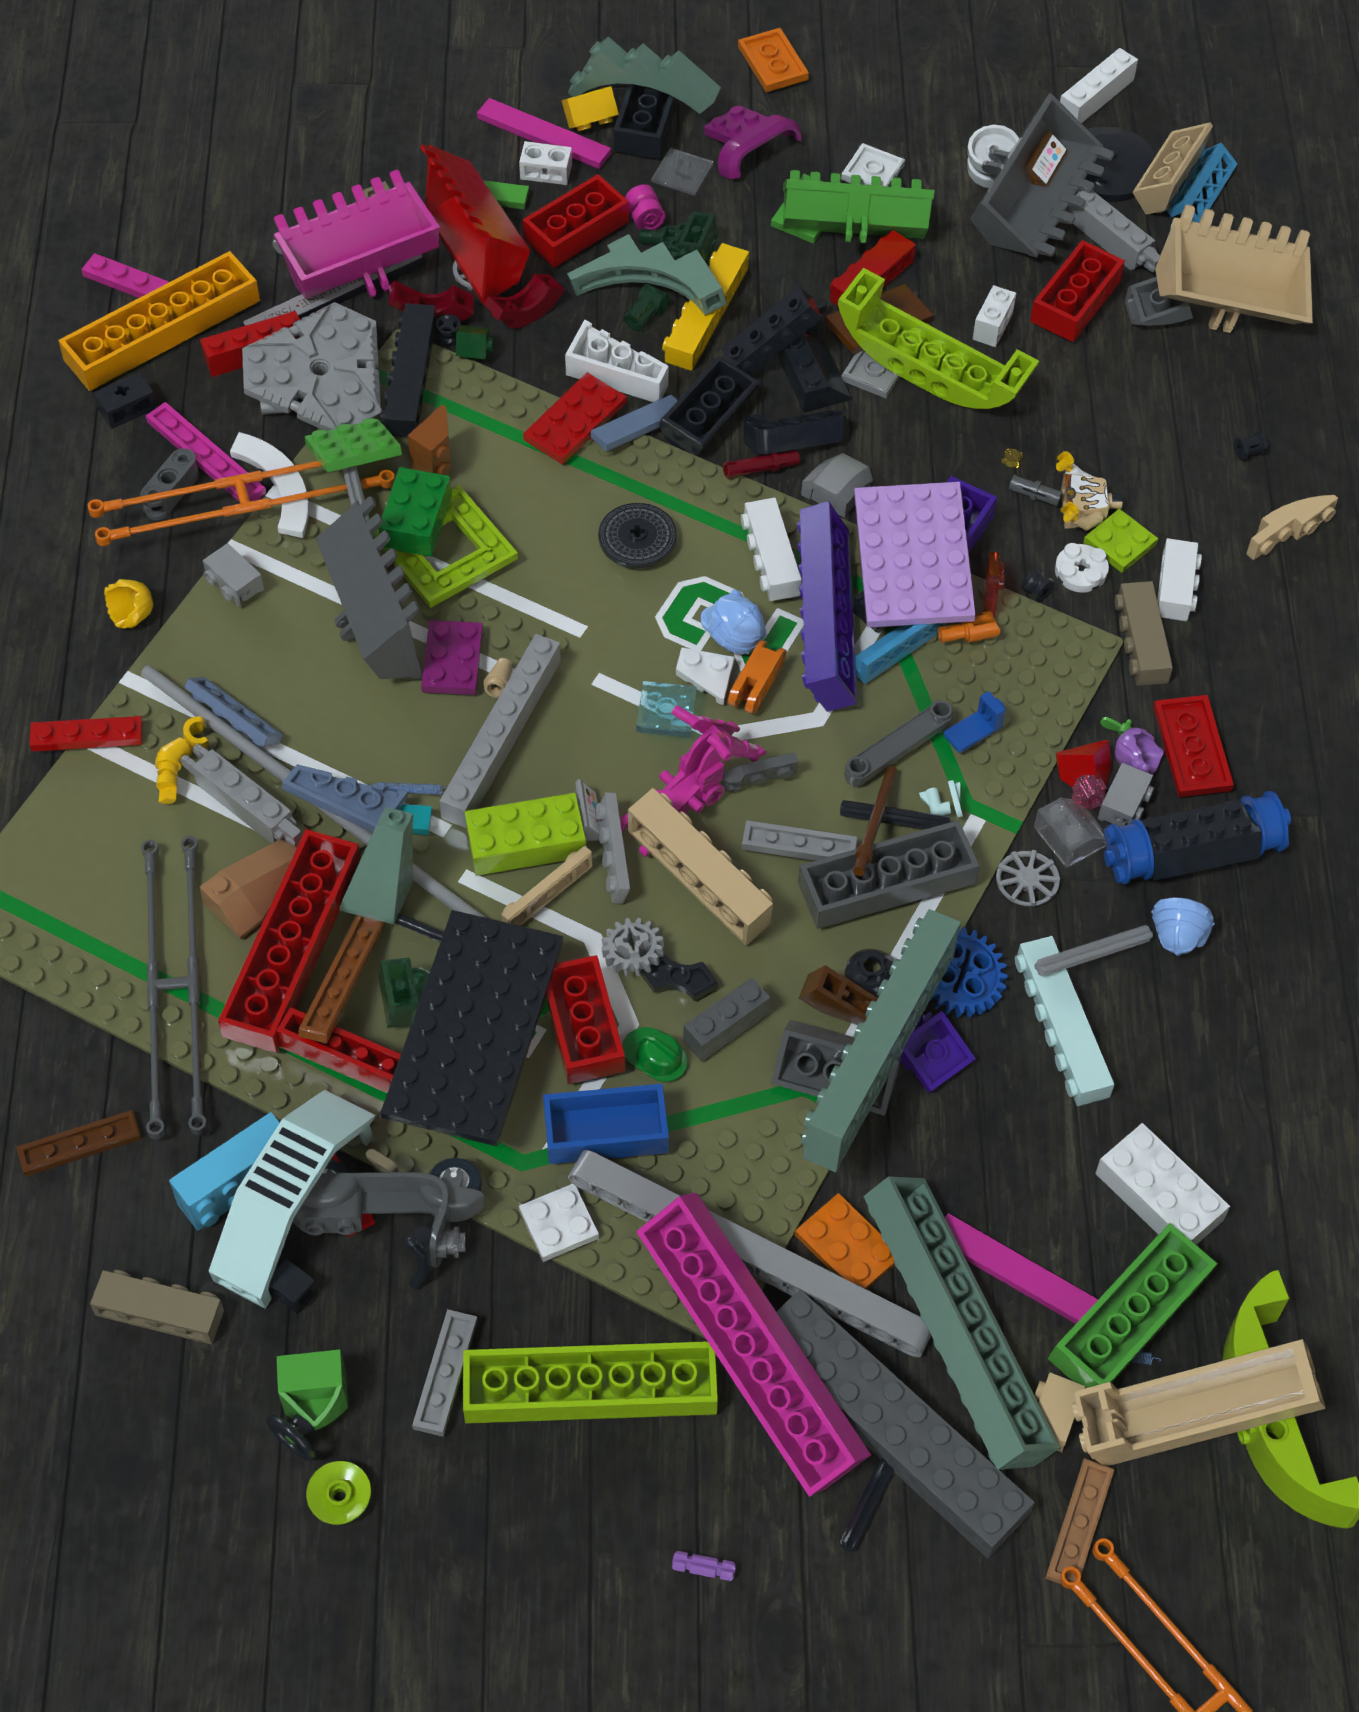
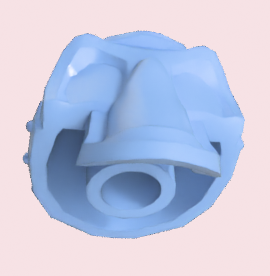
M736 589L732 590L730 594L719 598L713 606L704 609L701 613L702 627L710 633V636L720 646L729 652L739 655L749 654L753 652L758 642L764 640L765 636H767L765 621L758 605L744 598L742 593Z
M1161 899L1151 911L1160 943L1164 949L1177 956L1187 954L1195 947H1202L1211 933L1212 926L1215 924L1210 909L1190 899Z

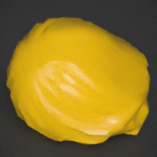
M120 579L115 584H109L108 587H105L104 595L107 602V612L117 628L132 629L150 615L153 608V599L150 590L143 583Z

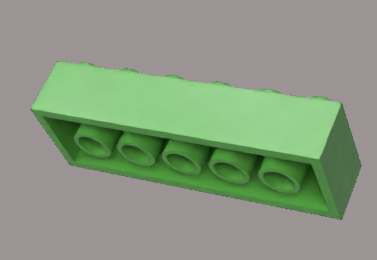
M1169 1223L1055 1346L1048 1360L1073 1382L1084 1385L1085 1389L1107 1382L1112 1383L1205 1281L1217 1263Z

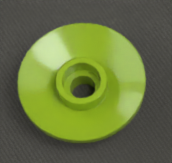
M335 1461L322 1466L313 1474L307 1486L306 1497L310 1510L319 1520L328 1524L342 1525L357 1519L365 1511L370 1501L371 1487L367 1475L357 1465L345 1461ZM343 1492L346 1496L342 1501H336L334 1499L336 1493Z

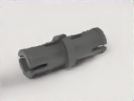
M1015 474L1009 485L1010 491L1029 496L1032 501L1038 499L1056 507L1059 505L1063 495V491L1042 485L1041 481L1036 480V482H1033Z

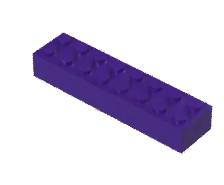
M830 501L800 509V521H798L797 526L801 535L798 549L802 563L799 564V572L802 577V585H800L799 589L803 599L800 613L804 621L801 637L804 642L802 660L805 665V673H803L802 679L805 688L810 689L813 693L815 701L820 703L826 712L857 704L850 535L847 526Z

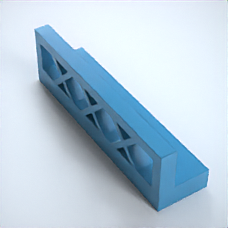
M1222 143L1203 150L1197 163L1191 169L1188 177L1184 180L1178 193L1174 196L1166 210L1170 217L1181 214L1185 205L1195 203L1197 204L1198 214L1196 215L1194 212L1192 221L1199 223L1204 210L1211 208L1237 166V162ZM1221 158L1228 165L1226 169H1222ZM1212 173H1216L1217 184L1212 182ZM1202 188H1206L1207 200L1203 199Z
M946 623L900 625L855 656L856 676L864 684L868 683L938 635V627L946 626Z

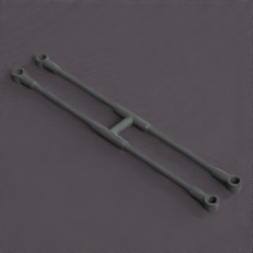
M187 836L181 840V848L185 858V871L187 872L189 924L188 976L159 979L158 961H156L154 885L156 858L159 855V848L154 840H146L141 845L142 854L145 857L148 893L149 961L147 962L148 1009L150 1010L152 1089L150 1121L147 1123L146 1129L149 1137L154 1140L161 1139L166 1133L162 1121L161 1101H159L157 1022L159 990L188 988V999L191 1006L193 1062L192 1117L189 1119L188 1124L190 1131L194 1135H203L208 1129L206 1118L204 1117L200 1081L198 1016L200 977L199 958L197 957L194 885L196 854L199 851L197 839L193 836ZM193 844L192 847L186 848L187 845ZM149 848H154V850L150 852L146 851ZM197 1122L203 1123L202 1126L198 1128L193 1127L194 1124ZM156 1126L161 1127L157 1132L151 1131Z

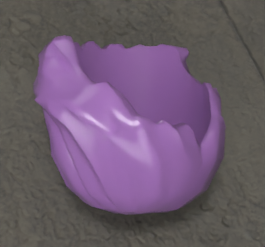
M1136 727L1124 731L1116 742L1115 757L1120 765L1124 763L1151 775L1157 770L1164 750L1156 744L1154 737L1145 729Z

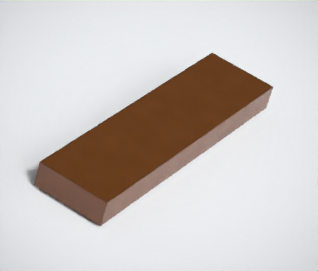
M130 1110L29 1142L16 1148L23 1173L26 1177L141 1140L142 1138L134 1112Z

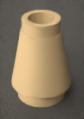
M506 658L498 659L484 679V689L489 696L499 698L511 677L513 665L510 660Z

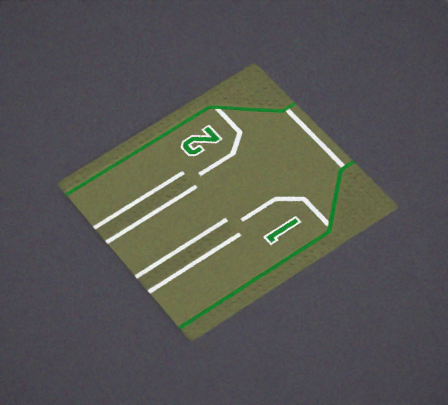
M400 329L395 330L378 351V368L376 369L379 370L381 412L382 409L386 410L387 405H385V391L390 390L388 374L389 370L393 371L394 369L392 366V352L397 351L395 335L396 332H400ZM433 344L419 425L441 405L446 407L451 456V470L447 476H450L451 489L458 485L463 488L518 552V559L432 608L428 607L410 585L412 592L401 606L404 609L413 601L417 602L419 606V611L408 623L422 675L429 620L483 623L476 695L425 693L421 689L422 678L380 679L364 661L355 637L349 641L341 639L339 633L344 628L336 627L334 620L344 609L315 538L349 509L351 502L348 490L308 498L309 518L304 538L278 533L282 504L252 512L228 544L261 574L264 591L258 592L246 601L240 599L241 607L239 608L232 600L227 601L216 585H210L203 574L90 718L141 716L143 721L142 745L66 749L0 833V977L151 1054L150 1010L148 1009L147 962L149 961L148 893L145 857L142 854L141 845L146 840H154L159 848V855L156 858V875H154L156 961H158L159 979L188 976L189 924L187 872L185 871V858L181 848V840L184 837L193 836L197 839L199 851L196 854L194 885L197 957L199 958L200 977L198 1016L201 1081L266 1114L272 1112L279 1121L323 1090H327L376 1115L370 1124L373 1137L369 1144L365 1146L362 1144L360 1136L357 1135L338 1151L381 1173L387 1171L366 1158L368 1150L374 1149L395 1162L398 1166V1172L429 1174L437 1163L450 1158H461L473 1163L480 1172L482 1181L481 1192L484 1194L485 1207L470 1219L538 1254L539 1252L519 1212V1206L573 1184L568 1179V1175L576 1163L549 1164L543 1095L662 1084L669 1136L668 1153L610 1158L608 1160L680 1196L697 1192L709 1211L786 1249L830 1170L802 1158L804 1145L800 1143L806 1130L803 1124L808 1112L816 1110L818 1097L771 1084L784 1029L791 1019L853 1037L858 1026L821 1013L798 999L807 975L826 965L845 977V968L850 957L856 952L868 948L878 949L887 953L893 961L896 958L900 960L904 942L907 938H913L914 934L912 932L917 919H923L928 909L960 921V930L966 927L994 877L999 864L1004 859L1057 764L1056 752L1064 751L1120 651L1123 639L971 574L975 614L991 611L1000 628L998 636L970 643L964 639H958L942 644L938 635H936L868 683L864 684L856 676L857 704L826 712L823 706L815 701L810 689L805 688L802 675L805 673V665L802 660L804 642L801 637V629L804 628V621L800 613V608L803 606L801 594L796 597L769 601L767 592H762L760 586L761 572L760 570L756 571L754 567V550H749L748 530H743L741 524V514H744L745 503L776 498L799 570V564L802 563L798 549L801 535L797 523L800 521V509L812 505L742 475L727 479L724 475L723 467L646 434L609 451H605L590 438L562 465L523 440V433L560 397L466 357H458L456 353ZM393 436L401 445L402 455L386 458L382 461L357 465L359 479L378 476L383 470H391L394 473V478H396L399 467L411 469L408 437ZM305 444L292 463L293 465H299L318 460ZM323 467L298 471L303 479L306 492L346 484L343 469L328 473ZM275 485L272 486L263 499L269 498L270 500L281 497ZM375 486L362 489L365 500L371 496L375 501L374 508L368 514L369 519L375 514H380L382 517L392 487L383 488ZM646 503L654 505L665 511L672 518L676 526L677 540L675 548L664 561L647 568L621 566L610 560L600 547L598 531L603 518L610 511L624 504ZM842 519L849 529L852 603L854 609L855 596L863 591L858 528L856 524ZM452 520L442 526L432 557H424L438 572L478 549ZM635 533V537H640V533ZM382 550L379 551L380 555L382 556L384 552ZM392 563V564L386 569L387 572H388V574H389L392 570H394L396 567H395L394 564ZM404 577L394 586L395 591L404 584H409ZM734 589L741 592L744 598L758 605L765 621L767 636H765L763 641L767 642V649L775 652L779 648L787 650L781 670L754 715L745 711L747 701L742 700L738 707L728 704L730 691L752 652L741 655L729 652L720 646L701 624V613L703 610L713 606L719 598L730 594ZM853 613L855 656L899 626H882L875 632ZM960 622L946 623V626H947V625H951V624L960 623ZM535 634L560 642L561 662L478 809L575 793V782L581 779L596 792L598 803L601 802L605 792L616 793L619 817H622L628 813V809L652 788L663 790L667 786L659 778L661 772L667 770L675 777L680 769V757L689 752L695 741L703 734L671 714L676 705L696 716H705L715 720L720 719L726 723L733 721L740 728V731L734 732L732 736L737 737L741 741L745 739L748 743L760 745L767 752L766 755H761L758 758L759 760L796 753L798 759L797 772L786 779L773 778L761 785H743L741 790L737 792L732 791V793H728L724 790L721 798L712 806L708 807L705 805L700 813L691 808L686 815L691 819L692 826L698 832H705L710 837L712 845L718 851L723 850L731 858L732 864L738 870H744L751 877L752 884L759 890L764 889L771 896L773 903L771 924L745 946L650 852L647 857H644L639 852L642 844L625 828L622 832L630 890L623 903H612L611 894L606 890L607 868L603 867L602 862L604 845L599 840L586 841V847L592 851V868L521 926L564 937L557 963L597 955L621 1044H623L627 1034L641 1027H652L662 1033H667L673 1036L685 1050L687 1068L683 1075L670 1082L656 1081L625 1059V1072L568 1085L548 1011L538 1019L497 1146L383 1119L380 1112L387 1095L386 1092L281 1047L277 1053L222 1037L218 1019L262 923L240 940L204 905L199 887L222 869L271 843L200 788L195 781L194 775L184 768L183 765L176 776V801L171 804L159 803V789L156 787L158 769L155 767L157 753L161 747L178 737L183 739L185 722L196 716L142 677L141 671L145 666H152L190 696L193 694L184 688L188 678L206 677L283 734L279 744L258 747L290 771L299 764L331 772L333 777L341 779L346 777L355 778L357 783L373 786V783L378 784L377 782L415 784L416 794L414 792L410 794V785L408 784L409 794L404 804L432 806L429 835L413 834V863L484 917L502 921L501 914L508 904L518 901L565 861L475 876L466 828L441 818L440 799L444 794L441 793V787H446L442 788V792H445L498 698L489 696L484 689V679L497 663V660L500 658L510 660L513 665L512 675ZM681 648L734 657V665L724 705L717 703L716 698L708 692L704 691L702 693L692 683L685 682L676 676V667ZM989 691L995 698L1000 699L1005 706L1003 726L1000 730L965 751L958 753L943 736L944 731L977 712L980 696ZM943 700L948 702L952 707L953 717L947 729L940 731L890 765L896 767L897 773L886 806L931 813L930 808L921 800L919 793L925 792L930 788H937L941 803L950 802L951 814L945 816L950 817V822L960 821L980 867L976 884L817 929L798 884L799 865L814 860L742 850L746 820L856 836L857 849L862 844L869 820L841 816V803L843 800L875 805L886 769L869 779L864 785L854 787L846 781L844 775L846 763L850 758L855 757L915 717L935 701ZM200 702L202 705H204L206 708L212 711V708L210 706H208L206 703ZM220 717L222 720H224L226 723L232 726V723L230 721H228L224 717ZM205 724L202 734L194 735L195 738L205 737L208 739V751L213 749L291 810L292 817L297 823L296 827L302 833L301 837L305 829L357 843L359 844L362 858L367 845L311 803L282 790V781ZM238 731L246 738H248L250 741H252L251 737L247 735L245 732ZM194 753L189 756L195 762L200 760ZM734 755L726 762L722 758L720 760L725 765L723 772L728 770V768L731 769L752 762L748 758L736 757ZM953 780L954 784L961 783L960 807L963 817L957 818L948 781ZM416 784L440 785L441 795H438V786H436L437 795L435 793L432 795L430 785V795L428 793L424 794V785H422L423 794H417ZM881 822L874 844L925 829ZM193 844L187 845L186 848L192 847ZM149 848L146 851L150 852L154 850V848ZM413 881L400 914L444 931L452 910ZM343 911L339 912L296 1010L307 1014L357 915ZM626 918H629L631 923H635L637 918H641L643 925L650 921L652 929L659 928L660 936H663L664 954L671 961L683 965L704 962L719 983L718 988L696 1001H693L687 994L677 990H662L653 993L641 974L636 976L635 971H631L628 977H626L624 970L621 969L618 973H615L613 965L609 967L606 965L601 949L603 947L602 938L607 937V929H616L615 922L624 925ZM386 923L336 1027L401 1054L440 942L397 924ZM631 943L632 950L634 951V945ZM868 960L864 963V968L869 972H876L881 968L880 964L874 960ZM752 977L771 997L769 1014L701 1062L683 1042L684 1025ZM188 988L159 990V1009L157 1010L158 1058L193 1076L191 1006L189 1005ZM577 1187L599 1233V1239L550 1260L706 1339L636 1233L647 1222ZM752 1276L763 1291L767 1283Z

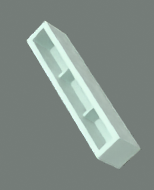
M1053 936L1022 943L1019 946L1017 956H1015V965L1019 973L1023 972L1027 995L1034 999L1036 1017L1039 1022L1043 1021L1046 1029V1042L1049 1047L1053 1046L1056 1053L1055 1063L1060 1072L1063 1071L1065 1075V1087L1069 1097H1074L1077 1106L1110 1098L1114 1082L1067 970L1063 969L1040 976L1034 967L1038 959L1059 953Z

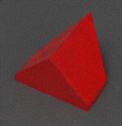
M1103 740L1056 752L1059 779L1101 806L1112 769L1109 741Z

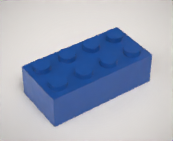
M662 1084L543 1095L549 1164L577 1162L583 1150L592 1151L606 1159L668 1153L669 1136Z

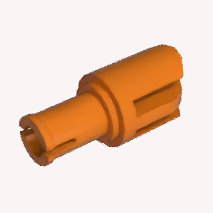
M987 611L975 614V621L939 626L937 632L942 644L958 639H964L970 643L996 637L1000 634V628L992 612Z

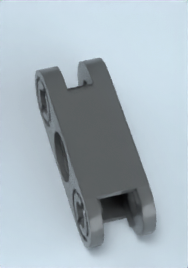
M186 448L175 450L144 486L140 496L192 486L199 477L194 452ZM185 494L144 502L146 517L151 520L164 519ZM153 507H161L158 511L152 510Z

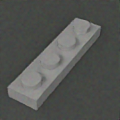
M605 792L601 802L596 806V819L600 820L601 824L599 841L604 845L602 862L603 867L607 868L608 873L606 890L611 894L612 903H623L630 890L617 797L616 793Z
M746 820L742 850L815 861L856 849L857 837Z
M447 1309L412 1424L414 1430L444 1437L463 1373V1350L470 1349L478 1322L477 1316Z

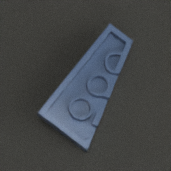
M299 764L293 768L282 782V790L372 833L385 807L399 810L408 799V791L400 789L397 792L385 790L384 785L373 783V786L357 783L355 778L346 777L341 779L333 777L331 772Z

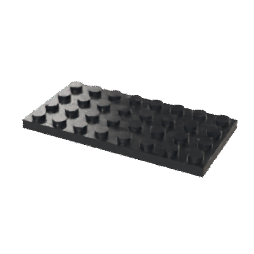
M452 910L381 1109V1118L497 1146L563 946L564 937Z

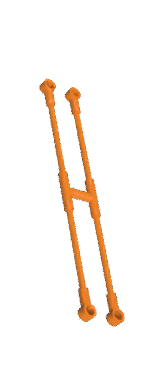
M318 461L264 472L259 470L215 479V482L125 500L120 498L102 502L101 500L94 499L88 503V511L91 517L100 518L105 512L123 509L124 506L213 488L217 490L233 486L236 488L240 504L222 507L221 510L132 528L128 526L112 530L105 527L98 528L95 531L96 542L100 546H107L112 540L130 537L131 534L219 516L229 517L268 509L273 505L347 491V486L344 484L270 500L265 498L250 501L245 484L262 481L263 478L322 467ZM383 470L378 476L361 479L362 489L375 486L391 488L395 481L394 473L391 470Z
M1103 1538L1095 1543L1093 1547L1095 1558L1105 1561L1120 1579L1123 1578L1200 1665L1204 1670L1203 1674L1218 1690L1196 1711L1179 1693H1175L1096 1602L1097 1598L1080 1580L1081 1574L1079 1570L1070 1566L1062 1571L1060 1575L1062 1586L1072 1589L1087 1607L1090 1606L1171 1699L1169 1702L1178 1712H1216L1227 1701L1237 1712H1253L1251 1707L1218 1672L1214 1665L1209 1664L1130 1575V1570L1113 1552L1114 1546L1110 1540ZM1098 1546H1106L1108 1548L1109 1553H1100L1098 1550ZM1065 1574H1073L1076 1578V1581L1068 1582L1065 1578Z

